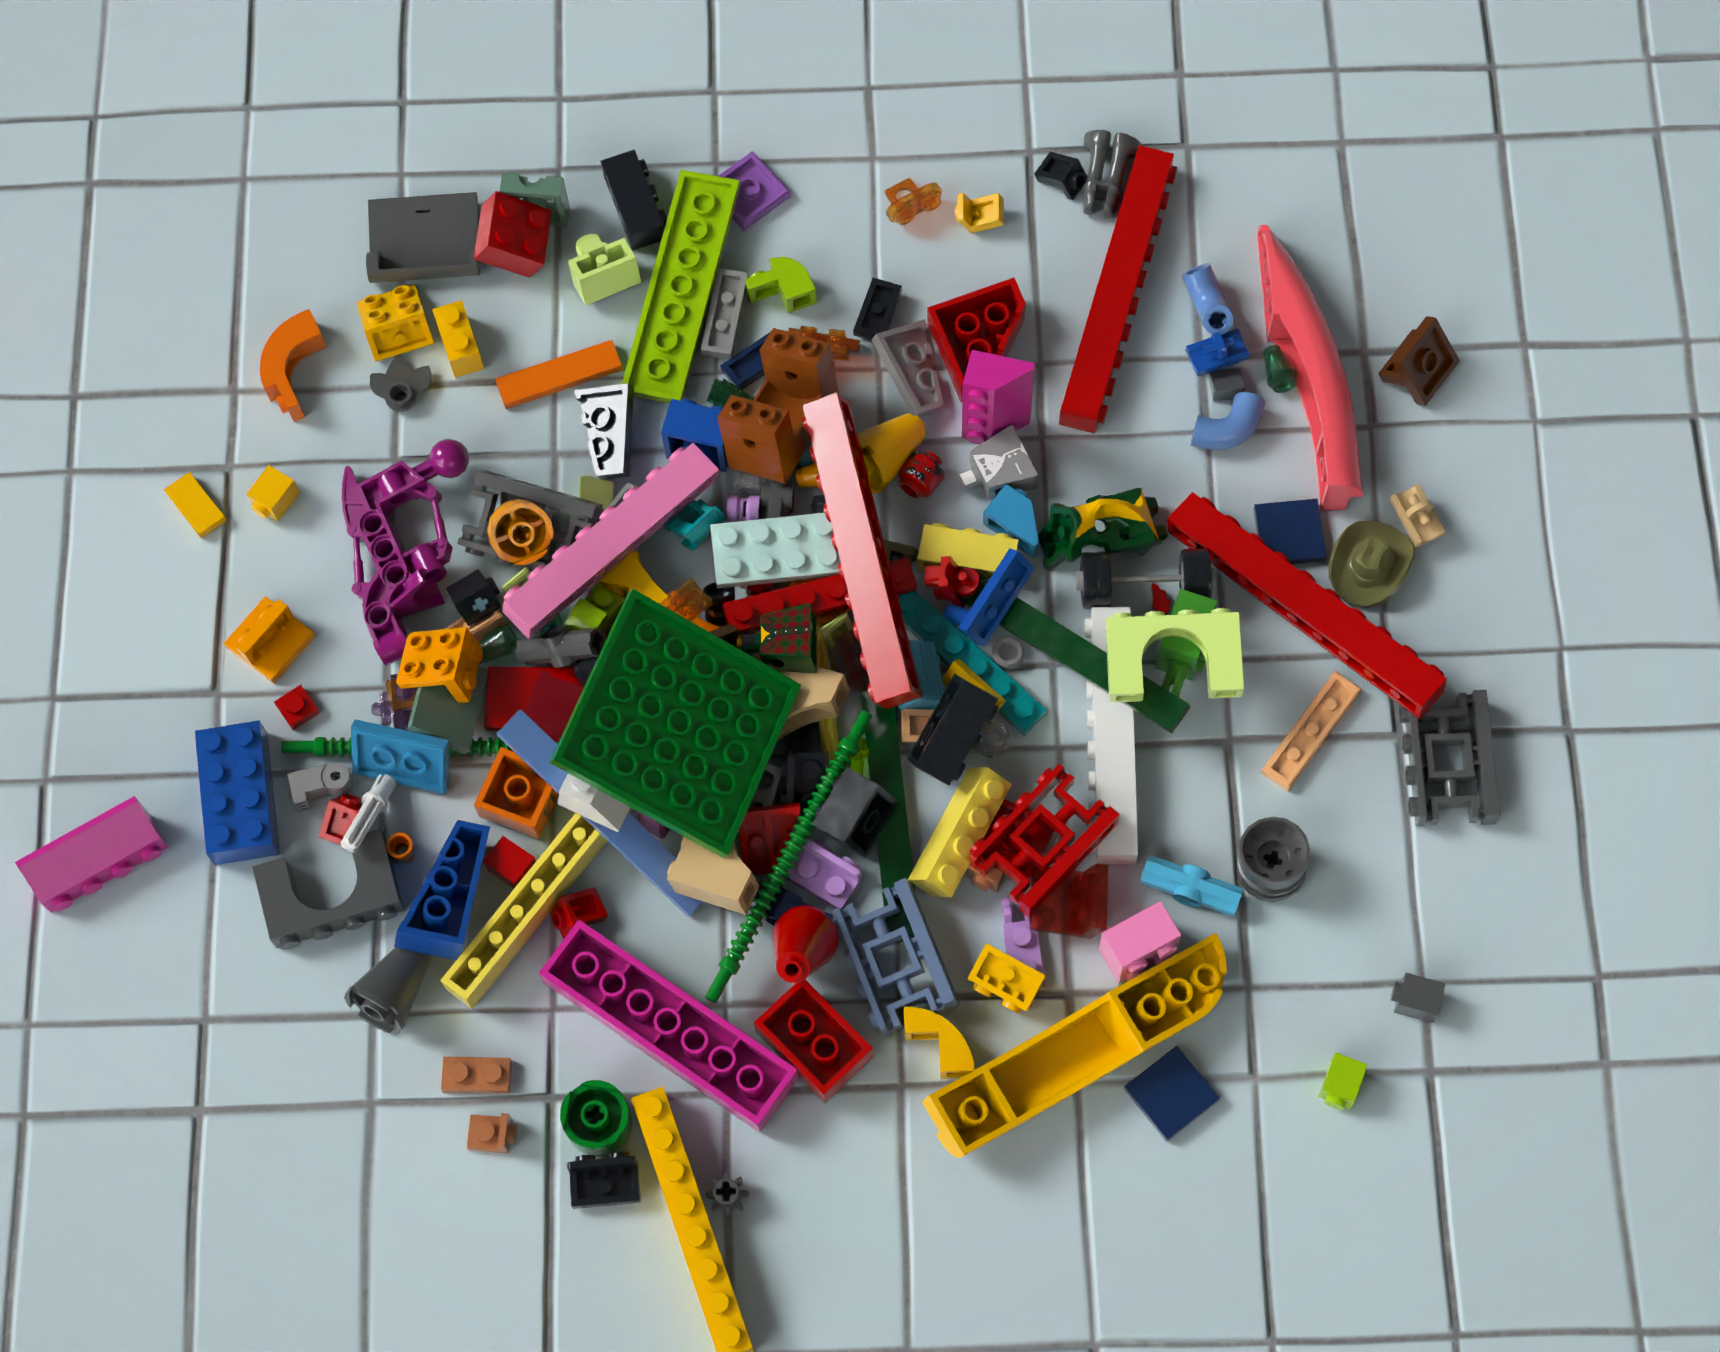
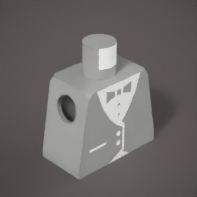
M1013 425L970 451V465L972 468L958 474L964 491L981 485L988 499H994L1005 484L1013 489L1019 488L1023 491L1037 488L1038 473Z

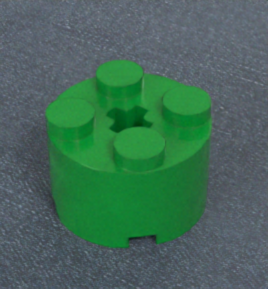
M601 1080L586 1081L573 1091H570L562 1102L560 1121L563 1130L573 1146L579 1151L588 1155H607L618 1151L628 1139L632 1129L631 1110L623 1094L614 1085ZM597 1112H600L603 1120H598L597 1124H592L589 1118L596 1117Z

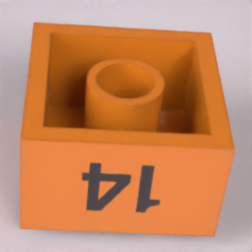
M500 747L474 803V807L479 817L539 840L559 794L515 752Z

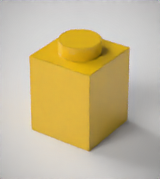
M268 465L246 495L252 504L251 509L257 515L264 519L269 516L278 522L300 494V491L293 479Z

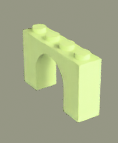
M1217 608L1211 610V613L1198 614L1197 610H1182L1178 612V615H1165L1162 611H1151L1145 613V616L1132 617L1131 613L1122 612L1113 614L1112 618H1106L1109 703L1143 701L1142 657L1152 643L1170 636L1182 637L1193 642L1203 653L1207 667L1208 698L1242 697L1244 680L1239 612H1231L1228 608Z

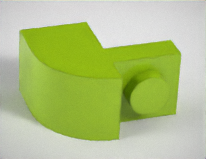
M787 257L770 258L769 271H759L752 274L750 278L745 279L746 294L751 304L780 294L788 314L817 304L816 289L808 271L801 263Z
M598 584L585 600L583 598L578 600L564 626H568L570 631L597 628L599 631H604L606 635V627L618 615L625 599L603 585Z

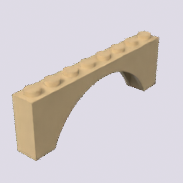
M817 667V673L778 671L801 684V687L777 742L786 735L810 723L838 717L850 691L844 674ZM683 836L681 850L676 860L671 862L667 872V880L675 893L744 915L747 914L759 888V884L752 871L740 859L735 840L728 856L722 858Z

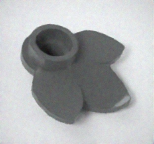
M398 355L389 365L386 374H370V387L375 395L385 399L387 406L391 410L405 412L415 405L417 396L428 390L432 379L431 369L429 366H422L413 371L409 363ZM399 396H406V399L396 401Z

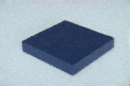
M1318 499L1254 504L1253 510L1257 535L1265 542L1268 548L1274 552L1279 551L1289 559L1290 564L1326 560Z
M1177 1045L1124 1086L1126 1093L1166 1142L1220 1100V1097Z

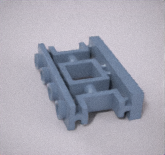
M907 878L894 882L895 886L892 888L887 887L883 889L889 905L860 917L857 907L853 903L846 905L844 909L837 908L833 910L836 917L834 923L837 926L839 939L844 938L848 950L844 951L846 961L851 970L856 968L860 980L856 981L857 989L863 1000L868 999L872 1011L868 1012L870 1022L875 1031L880 1029L886 1036L893 1034L892 1031L904 1028L898 1013L903 1011L904 1007H912L927 1000L931 1011L938 1014L945 1008L951 1010L961 1005L914 888ZM898 898L901 900L915 935L913 938H911L905 926L890 932L885 921L886 918L901 912L896 901ZM852 919L854 927L858 930L873 924L878 938L862 944L867 958L863 959L848 921ZM903 939L913 965L884 978L874 952ZM924 958L940 998L936 999L933 990L929 987L914 993L909 979L925 973L920 959ZM874 979L882 991L897 985L902 999L886 1005L891 1017L889 1020L886 1017L872 980Z

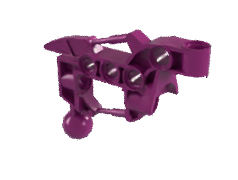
M448 438L439 441L432 447L429 459L413 468L400 461L361 483H358L350 466H346L344 469L342 508L347 533L353 538L355 559L353 561L355 583L352 585L351 590L359 599L363 600L364 621L372 636L375 650L386 666L400 660L403 656L407 640L406 634L408 633L401 618L445 604L436 583L444 579L447 574L444 565L450 562L453 547L447 540L444 521L440 514L438 503L442 500V495L427 481L437 475L449 479L455 478L466 471L469 464L468 451L457 440ZM421 498L432 503L437 539L430 543L420 544L406 552L390 514L394 512L393 509L412 499L418 500ZM379 525H381V527H380L377 531L374 532V530H375ZM360 542H365L378 571L370 582H364ZM392 550L391 554L385 557L386 554ZM404 575L402 580L396 583L398 578ZM387 616L386 620L383 623L379 624L381 619Z

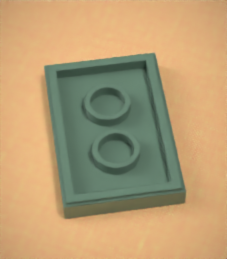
M478 666L476 687L472 691L470 702L458 703L445 685L417 687L407 730L449 740L450 749L463 755L468 753L472 744L488 670Z

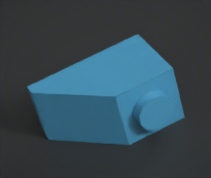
M1005 484L983 512V525L996 534L1004 533L1012 536L1013 539H1019L1018 549L1035 559L1038 555L1039 540L1032 501L1023 490L1019 488L1013 489Z

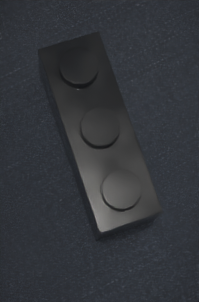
M635 149L601 160L603 176L631 250L660 242L667 217L664 209L658 210L655 202L659 201V197L654 184L648 185L646 177L650 175L645 160L638 159Z

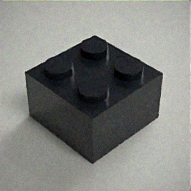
M846 767L844 772L839 774L834 780L832 792L826 802L821 803L817 808L815 820L812 824L834 841L865 858L898 801L875 782Z

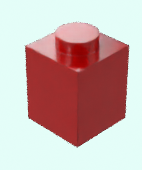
M505 836L500 838L483 861L487 871L513 889L536 862L534 856Z

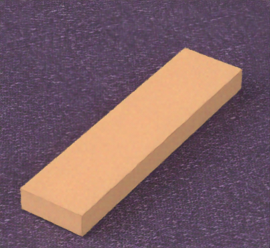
M1334 671L1263 767L1261 774L1288 792L1362 689Z

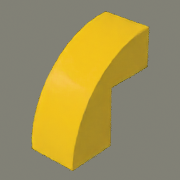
M904 1007L905 1041L939 1039L940 1079L961 1078L975 1070L970 1048L962 1034L952 1023L930 1010Z

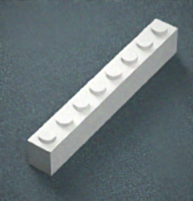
M1092 607L1090 618L1084 619V637L1090 638L1093 645L1107 653L1106 618H1112V615L1115 613H1131L1130 607ZM1086 680V698H1092V709H1087V729H1093V740L1087 741L1088 760H1094V771H1088V790L1094 791L1095 803L1100 799L1104 802L1105 807L1111 806L1120 814L1118 825L1091 854H1096V864H1136L1138 836L1134 710L1122 702L1109 703V694ZM1089 803V809H1090L1095 803Z

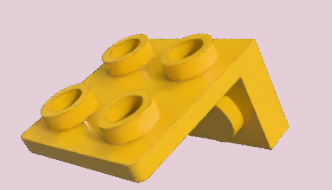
M415 284L409 286L401 285L392 291L380 295L372 294L357 302L363 329L375 362L434 344Z

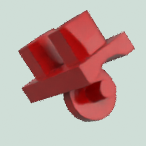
M942 556L941 565L925 567L924 584L927 588H933L934 596L937 600H949L952 604L965 608L962 596H970L976 593L980 588L981 578L974 569H960L951 556Z

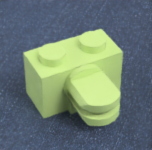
M588 234L582 236L576 242L578 257L568 260L573 285L585 305L641 283L636 256L625 238L606 244L597 234Z

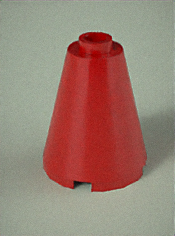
M808 905L794 906L776 921L772 932L776 970L783 980L789 983H799L828 963L836 953L839 941L837 926L834 921L831 922L824 911Z

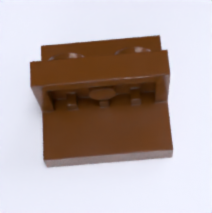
M1426 316L1416 330L1412 329L1378 375L1384 383L1407 387L1415 403L1426 406L1460 360L1437 318Z

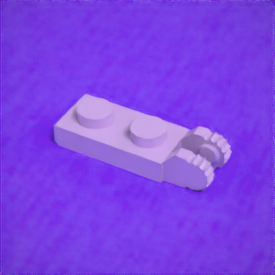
M1002 898L1001 907L1004 921L1002 930L1006 953L1044 974L1035 919L1033 920L1032 916L1028 918L1023 913L1024 921L1012 922L1011 902L1009 898ZM1045 980L1043 981L1041 987H1045Z

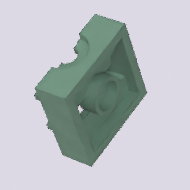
M502 173L499 192L518 199L523 198L524 201L552 210L550 225H568L570 205L563 177L546 176V178H539L537 182L531 183L527 177L519 176L518 173ZM552 199H555V203L547 202V200L552 201Z

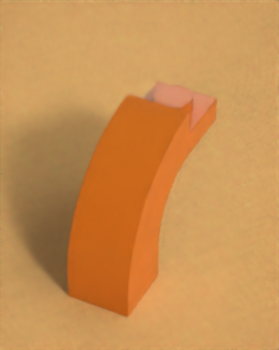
M310 309L290 317L278 326L267 340L260 359L261 382L270 402L277 400L282 413L289 412L293 422L305 417L292 389L291 378L293 371L302 359L327 348Z

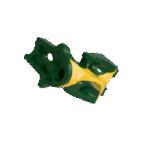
M1135 488L1109 496L1097 495L1088 498L1084 505L1067 507L1060 503H1053L1050 506V519L1038 534L1039 544H1041L1044 550V569L1057 567L1066 558L1068 562L1077 560L1082 555V548L1089 545L1103 547L1105 552L1109 554L1135 552L1140 556H1144L1151 548L1161 544L1168 537L1165 525L1153 524L1152 517L1158 513L1159 508L1156 498L1144 496L1142 488ZM1096 520L1104 522V531L1096 530ZM1118 534H1124L1127 540L1121 539Z

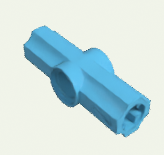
M1149 855L1139 882L1171 894L1173 899L1191 907H1199L1201 905L1232 917L1235 915L1244 888L1211 877L1208 871L1189 864L1180 866Z

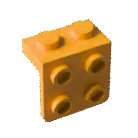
M467 627L412 632L406 640L396 683L402 689L445 685L458 703L470 702L472 691L477 683L476 674L479 662L483 658L482 647L477 643Z

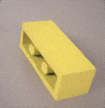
M942 523L924 524L917 558V570L925 572L926 566L941 565L942 556H951L960 569H974L980 578L983 576L989 580L1009 548L1018 551L1019 539H1013L1012 536L1004 533H997L995 535L982 534L979 530L973 528H965L963 530L951 529L948 525Z

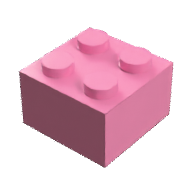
M1159 901L1102 932L1098 950L1118 984L1125 980L1129 981L1145 972V969L1152 965H1158L1174 956L1178 949L1181 934L1162 902Z

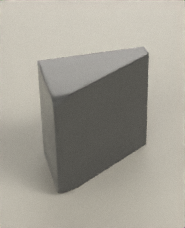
M1240 368L1209 372L1213 401L1234 399L1237 393L1245 392V383Z

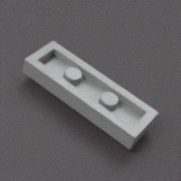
M718 268L701 345L702 356L723 359L732 358L746 293L745 279L749 278L748 272Z

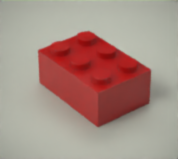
M806 979L795 983L754 1022L755 1032L780 1058L798 1070L799 1077L824 1103L834 1096L874 1057L873 1048Z

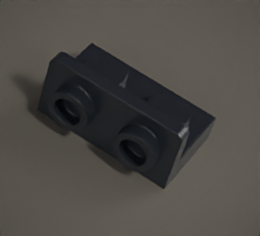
M790 749L788 759H782L781 779H787V791H781V804L800 802L799 816L805 815L803 809L809 808L807 801L813 800L812 792L818 791L816 785L822 784L821 776L827 775L825 768L829 767V750Z

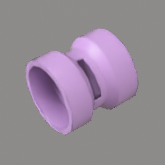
M728 494L727 523L760 519L759 495L741 498L739 495Z

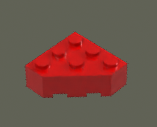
M1015 278L927 307V325L960 402H962L963 381L971 351L977 350L1007 357L1025 321L1026 303Z

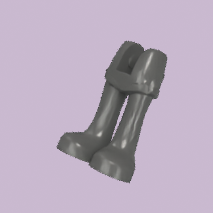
M1092 130L1084 135L1083 140L1085 149L1091 152L1086 183L1081 189L1083 213L1092 215L1096 199L1105 201L1103 217L1112 218L1118 202L1122 200L1121 184L1127 159L1135 158L1138 146L1141 143L1128 134L1116 133L1113 141L1107 182H1102L1105 158L1111 143V133L1107 130Z

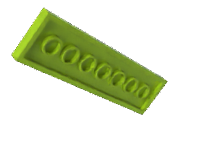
M680 170L622 384L628 383L634 387V397L669 404L671 399L679 401L684 399L715 284L717 270L741 186L739 180Z

